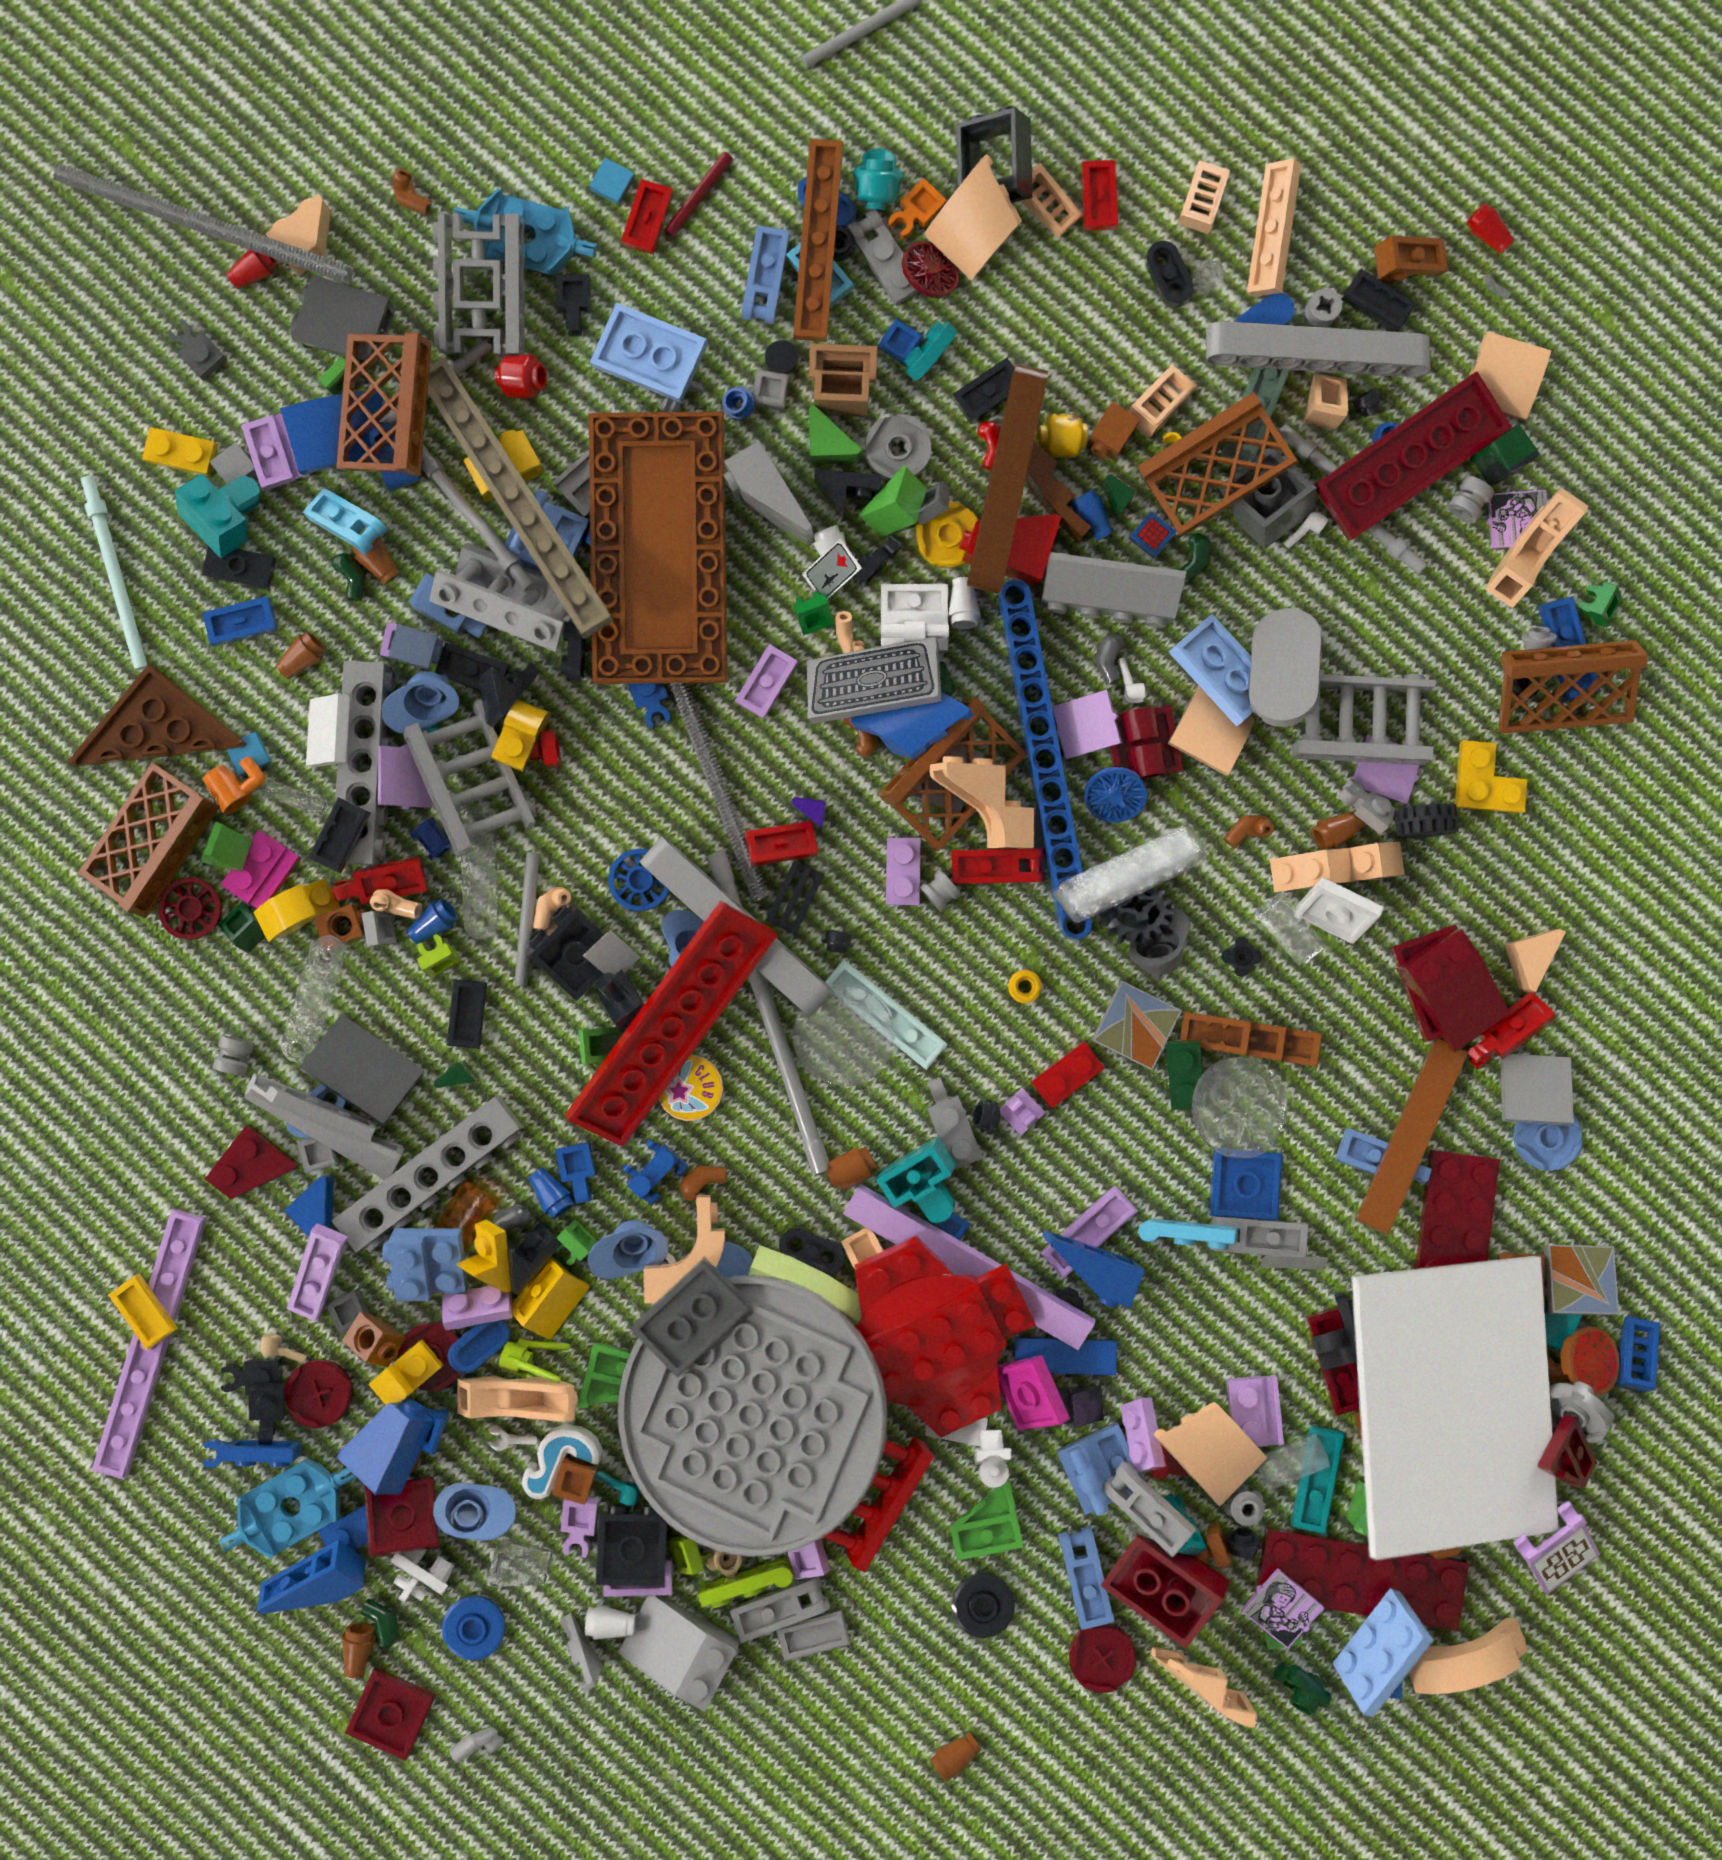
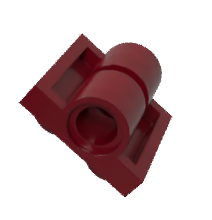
M1171 705L1157 708H1138L1118 715L1119 717L1116 721L1122 744L1109 747L1113 767L1127 768L1136 772L1142 779L1183 771L1180 750L1168 744L1175 731Z

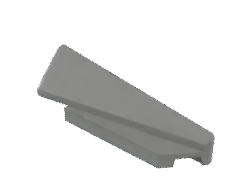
M257 1073L253 1074L244 1095L245 1099L385 1180L393 1174L401 1158L404 1146L374 1135L373 1133L378 1122Z

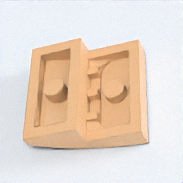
M1487 331L1483 336L1475 367L1470 371V374L1478 371L1504 415L1525 421L1538 393L1552 350Z

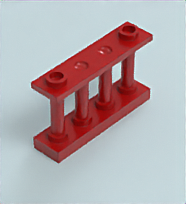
M913 1437L909 1445L904 1448L888 1440L885 1441L883 1454L898 1460V1464L892 1474L887 1477L876 1473L871 1485L881 1489V1492L874 1504L869 1506L860 1502L851 1512L864 1519L857 1532L850 1534L835 1527L831 1532L823 1536L846 1547L845 1552L853 1567L864 1573L934 1458L926 1443L916 1437Z

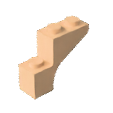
M943 757V763L930 765V776L933 780L979 812L986 826L987 848H1034V808L1021 807V801H1005L1006 766L993 765V759L988 758L972 759V764L963 763V757Z
M1400 842L1329 849L1270 859L1274 892L1312 888L1322 877L1336 884L1405 875Z
M497 1375L457 1379V1413L467 1418L511 1416L560 1422L574 1421V1410L578 1406V1397L572 1384L563 1381L555 1383L540 1376L512 1380Z

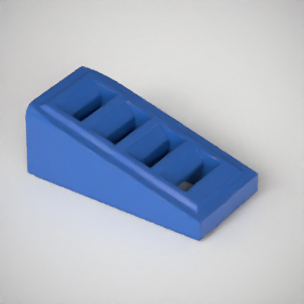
M1629 1316L1624 1318L1618 1350L1620 1370L1614 1387L1638 1392L1656 1390L1660 1323ZM1634 1330L1647 1332L1648 1337L1634 1336ZM1633 1344L1646 1346L1645 1352L1633 1350ZM1632 1358L1643 1360L1642 1366L1632 1364ZM1631 1372L1640 1374V1378H1631Z

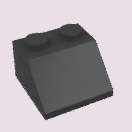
M1268 448L1263 464L1277 466L1285 461L1274 449ZM1259 456L1251 462L1258 463ZM1292 467L1239 500L1230 508L1242 529L1260 546L1266 549L1315 510L1316 487L1298 470ZM1242 468L1236 473L1234 483L1247 485L1253 481L1256 470ZM1261 471L1260 476L1266 473V471ZM1220 487L1222 495L1225 496L1226 488ZM1232 489V490H1231V494H1233V493L1236 492L1237 490H1233V489Z

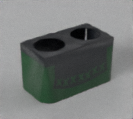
M1519 423L1475 453L1470 459L1486 482L1492 487L1521 470L1523 466L1525 467L1526 464L1528 465L1535 460L1537 456L1539 457L1540 453Z

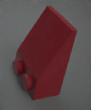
M1462 929L1447 932L1395 968L1453 1052H1456L1510 1014L1482 957Z
M1137 1534L1100 1586L1187 1649L1224 1600L1230 1580L1198 1558L1180 1553L1179 1550L1172 1557L1155 1540Z

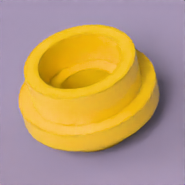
M1021 970L1010 978L1008 990L1011 997L1017 1002L1031 1003L1041 994L1042 983L1036 973L1030 970ZM1023 980L1031 984V989L1028 993H1022L1019 990V983Z

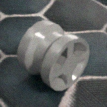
M1323 288L1317 290L1304 308V318L1310 327H1330L1342 310L1341 297L1332 289ZM1321 302V304H1325L1328 306L1324 307L1321 306L1319 303Z
M941 870L935 874L934 880L931 883H924L920 887L921 891L940 912L947 908V903L951 899H957L962 895Z

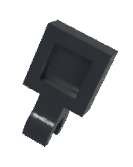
M589 274L556 275V308L558 312H566V330H568L569 337H582L581 312L591 311V278Z
M251 1383L248 1390L249 1421L259 1420V1445H273L275 1420H284L285 1383Z

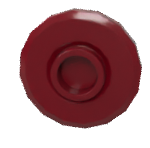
M919 241L913 243L904 252L901 262L903 274L909 284L919 293L930 298L940 299L949 296L958 286V267L932 242Z

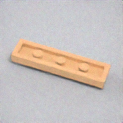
M1295 158L1266 164L1247 293L1253 297L1282 293L1301 170V163Z

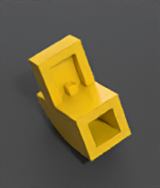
M517 699L503 722L504 727L492 752L491 759L523 772L535 743L540 742V732L545 730L550 719V712Z
M326 878L305 886L300 884L267 900L253 913L267 941L271 942L297 932L306 923L313 921L314 917L336 910L340 906L335 901L333 892Z

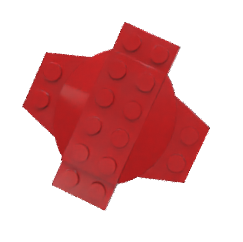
M916 1235L854 1265L861 1319L858 1324H855V1327L869 1346L878 1365L884 1385L886 1402L906 1405L940 1438L1002 1409L997 1361L1001 1356L1003 1348L1008 1346L1005 1339L1036 1325L1007 1263L976 1278L966 1273H963V1276L954 1274L947 1268L946 1263Z

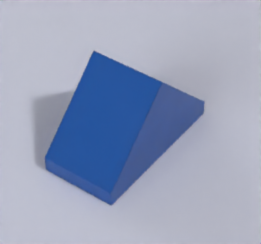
M334 1175L319 1177L284 1210L308 1237H310L312 1228L317 1223L333 1230V1222L331 1220H333Z

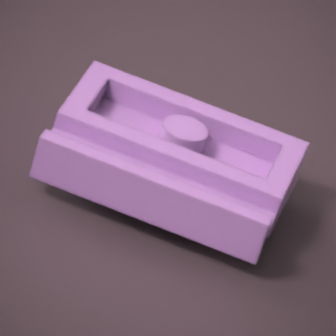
M282 414L270 415L241 425L260 486L264 491L294 482L296 479L304 476H310V473L301 475L298 472Z
M1273 1374L1262 1377L1252 1376L1226 1379L1230 1418L1257 1447L1273 1444L1284 1445L1277 1376Z

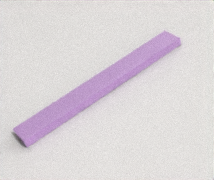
M861 1183L843 1212L845 1216L895 1245L917 1235L946 1263L947 1268L954 1274L963 1276V1273H966L976 1278L1001 1266L998 1262L901 1206L894 1208L887 1198ZM1011 1271L1036 1323L1035 1326L1079 1350L1093 1328L1096 1319Z
M176 1208L171 1209L148 1284L174 1323L177 1319L207 1220L206 1217ZM133 1333L92 1467L93 1471L123 1480L129 1476L172 1334L151 1349L146 1350L136 1334Z

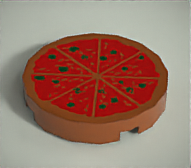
M1578 1327L1563 1342L1561 1349L1562 1371L1564 1375H1568L1569 1380L1572 1382L1569 1384L1574 1385L1575 1382H1583L1593 1389L1594 1395H1603L1612 1389L1618 1378L1620 1360L1616 1344L1610 1335L1599 1327Z

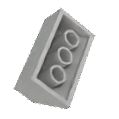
M1051 552L1044 571L1040 606L1047 607V611L1051 613L1065 614L1067 610L1080 611V616L1086 618H1099L1101 614L1113 616V621L1120 623H1132L1133 619L1146 621V625L1150 627L1164 628L1166 624H1171L1176 618L1186 571Z

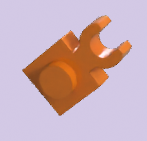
M923 177L900 200V206L904 211L893 213L888 220V227L892 228L898 222L904 223L906 228L900 233V238L906 240L911 236L913 225L916 222L924 229L938 215L947 203V200Z

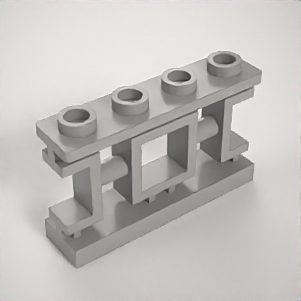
M438 213V222H433L432 229L433 240L435 243H438V257L433 258L434 277L438 278V291H434L433 305L435 312H439V326L434 327L435 346H439V351L445 355H463L464 338H494V354L500 356L525 354L524 219L519 214L505 213V216L493 214V232L463 231V217L460 214L447 215L446 213ZM451 227H453L454 240L471 242V259H453V273ZM503 228H505V274H503L502 261L485 260V242H503ZM464 269L493 270V302L464 301ZM452 296L453 308L456 310L472 311V329L454 328V342H452ZM504 297L506 343H504V332L502 330L485 329V311H504Z

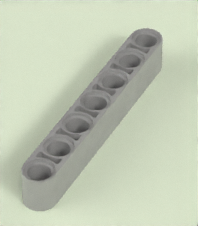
M1226 321L1215 322L1206 327V362L1211 365L1418 377L1426 375L1431 370L1430 337L1420 333Z
M661 836L640 860V863L704 922L720 900L755 919L665 837ZM777 938L755 967L810 1017L834 992L825 981Z

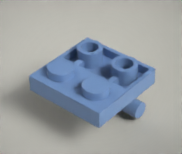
M536 490L534 494L535 499L575 559L583 538L590 527V519L546 502L548 494L542 490ZM512 527L504 545L509 551H513L518 556L522 565L541 572Z
M1118 1422L1056 1449L1085 1515L1093 1511L1096 1512V1515H1101L1109 1510L1107 1505L1113 1503V1501L1104 1493L1102 1486L1108 1478L1115 1477L1116 1469L1123 1461L1132 1464L1129 1456V1446ZM1127 1485L1124 1487L1129 1495L1133 1493Z

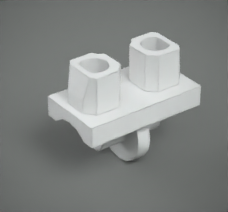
M1002 1430L981 1431V1434H979L981 1450L974 1453L975 1465L981 1464L979 1467V1477L983 1484L990 1488H997L1002 1486L1008 1478L1009 1470L1006 1463L1011 1460V1448L1003 1449Z
M427 1549L394 1554L390 1562L413 1576L409 1581L399 1574L393 1582L404 1590L399 1600L405 1603L411 1594L422 1601L427 1592L417 1586L419 1581L440 1595H443L448 1587L446 1582L454 1566L438 1556L429 1572L423 1570L417 1565Z

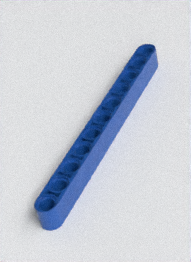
M1011 579L1002 586L998 597V604L1045 849L1048 874L1060 933L1069 940H1078L1090 932L1092 928L1091 914L1083 918L1080 917L1069 901L1065 900L1060 893L1061 886L1064 883L1073 884L1077 888V893L1086 888L1029 586L1024 581ZM1010 590L1019 591L1022 594L1023 601L1019 604L1009 603L1005 594ZM1017 622L1024 623L1029 629V634L1025 637H1018L1012 632L1011 626ZM1022 655L1031 656L1035 661V667L1030 670L1022 669L1018 664V658ZM1029 687L1038 689L1041 694V700L1036 703L1027 701L1024 697V690ZM1034 720L1043 721L1047 726V733L1042 736L1033 734L1030 730V723ZM1041 752L1050 754L1053 759V766L1048 769L1041 768L1036 762V755ZM1046 785L1055 786L1059 791L1058 800L1054 802L1047 801L1042 795V788ZM1053 817L1062 819L1065 823L1064 833L1060 835L1053 834L1048 828L1049 819ZM1064 850L1070 854L1071 864L1069 867L1062 868L1055 863L1054 855L1056 851ZM1072 915L1080 917L1084 923L1083 930L1079 934H1073L1067 928V920Z

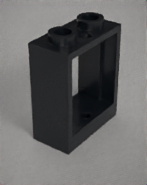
M1006 106L1000 108L996 113L974 115L968 121L957 123L958 187L980 162V141L1011 133L1012 175L996 180L999 185L1004 184L1011 203L1033 198L1031 119L1016 107Z

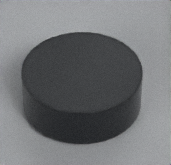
M777 340L771 343L765 351V363L768 370L776 373L791 374L798 364V354L794 345L785 340Z

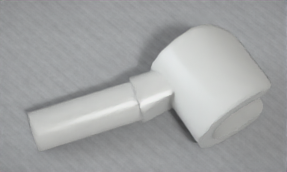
M1319 512L1309 514L1305 518L1303 525L1283 544L1290 549L1309 529L1319 534L1328 522V518Z
M1125 658L1118 659L1117 662L1125 684V700L1129 703L1143 702L1145 698L1144 683L1133 684Z
M495 1425L488 1429L491 1434L500 1435V1438L495 1442L487 1441L496 1451H502L508 1445H536L537 1436L508 1434L500 1426Z

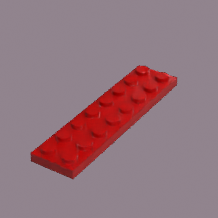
M720 900L566 1112L567 1121L623 1147L778 937L776 932Z

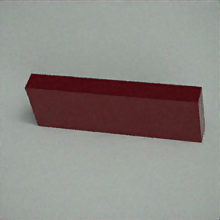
M1338 1307L1305 1316L1311 1338L1345 1328ZM1318 1358L1333 1413L1338 1416L1360 1409L1359 1379L1356 1362L1323 1371Z

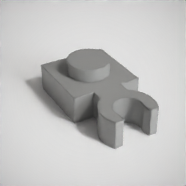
M1350 778L1342 787L1343 790L1338 794V798L1345 804L1355 807L1356 811L1354 814L1381 835L1389 827L1395 816L1396 809L1385 797L1379 796L1373 790H1370L1368 793L1365 792L1357 780Z

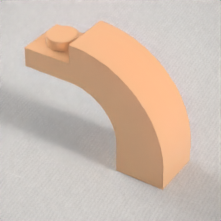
M1560 487L1546 505H1542L1525 526L1512 547L1509 548L1500 561L1485 590L1513 608L1533 586L1539 571L1548 557L1582 518L1589 506Z
M697 1195L696 1197L697 1240L690 1253L675 1263L644 1266V1304L656 1303L704 1256L716 1268L723 1251L725 1228L711 1229V1223H718L717 1202L711 1203L710 1195Z
M1505 1618L1485 1635L1467 1643L1453 1646H1429L1409 1671L1415 1693L1446 1694L1470 1690L1495 1682L1521 1667L1519 1658L1528 1652L1518 1619Z

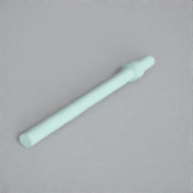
M85 476L81 478L87 500V503L84 505L88 519L93 521L134 670H143L147 666V661L106 520V516H108L105 501L100 499L94 476Z

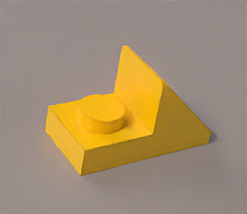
M487 1219L476 1223L475 1248L478 1254L458 1262L457 1266L479 1280L504 1293H508L511 1291L506 1231Z
M422 1339L370 1382L369 1386L385 1405L389 1402L400 1403L444 1365Z

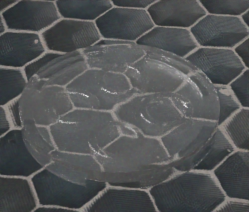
M833 986L831 988L834 992L812 1017L802 1010L798 1014L793 1034L794 1047L802 1065L815 1078L830 1084L840 1085L841 1087L855 1086L872 1079L887 1063L894 1046V1026L886 1007L870 992L855 986Z
M1248 1057L1222 1059L1211 1065L1196 1084L1192 1098L1194 1124L1203 1141L1220 1155L1240 1159L1259 1156L1273 1147V1143L1277 1139L1283 1124H1286L1288 1109L1284 1088L1277 1075H1273L1270 1070L1257 1062L1256 1059Z

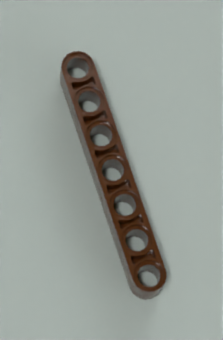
M1015 363L968 575L967 587L998 594L1001 592L1048 378L1047 370Z

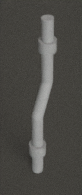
M1284 424L1279 430L1283 439L1297 450L1295 454L1304 462L1309 460L1325 475L1337 468L1334 463L1317 450L1318 445L1311 439L1307 438L1305 440L1288 424ZM1378 522L1366 530L1387 548L1385 552L1395 560L1399 558L1418 575L1427 566L1421 558L1408 548L1409 544L1400 536L1396 538Z
M423 444V471L430 480L437 482L456 509L478 531L498 557L497 563L503 571L514 578L523 592L531 590L535 584L520 566L521 560L513 551L507 549L487 521L464 498L445 473L446 467L437 456L433 457Z

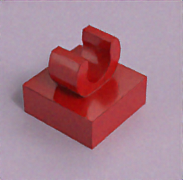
M554 730L541 731V743H535L529 757L530 761L543 759L544 765L549 769L562 767L558 734Z

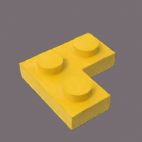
M1466 740L1459 743L1455 795L1457 808L1519 814L1525 812L1527 779L1494 776L1497 743Z

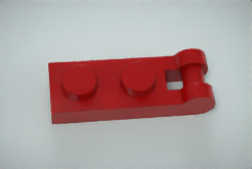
M1045 849L951 850L952 883L1046 882L1045 872H1042V859H1045ZM1019 859H1028L1029 872H1019Z

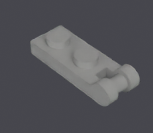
M872 209L865 214V219L858 223L853 221L846 226V229L853 236L856 247L894 305L898 306L917 294L918 291L909 284L903 274L901 264L903 252L884 225L877 210ZM873 230L877 237L868 242L864 235Z
M1212 1216V1225L1238 1227V1238L1235 1244H1229L1228 1249L1210 1248V1250L1271 1256L1306 1257L1309 1225L1307 1223Z
M1123 1461L1116 1469L1115 1477L1108 1478L1102 1486L1104 1493L1172 1557L1197 1530L1139 1476L1137 1469L1129 1462ZM1126 1485L1133 1491L1131 1496L1125 1491L1124 1487Z
M820 1576L804 1578L787 1587L730 1607V1613L741 1643L829 1610L831 1606L828 1597L823 1596L820 1588L823 1585ZM808 1593L811 1602L802 1606L799 1596Z

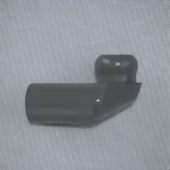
M1118 634L1105 636L1101 640L1095 654L1096 665L1106 685L1121 679L1114 663L1118 652L1124 648V640Z
M513 1205L498 1212L494 1217L493 1224L505 1230L507 1234L509 1229L517 1225L520 1227L528 1225L531 1215L527 1209Z

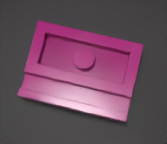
M259 829L252 838L253 841L242 872L231 869L220 884L256 909L267 900L276 896L302 858Z

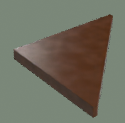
M149 663L67 763L74 767L224 751L245 747L247 743L154 665Z

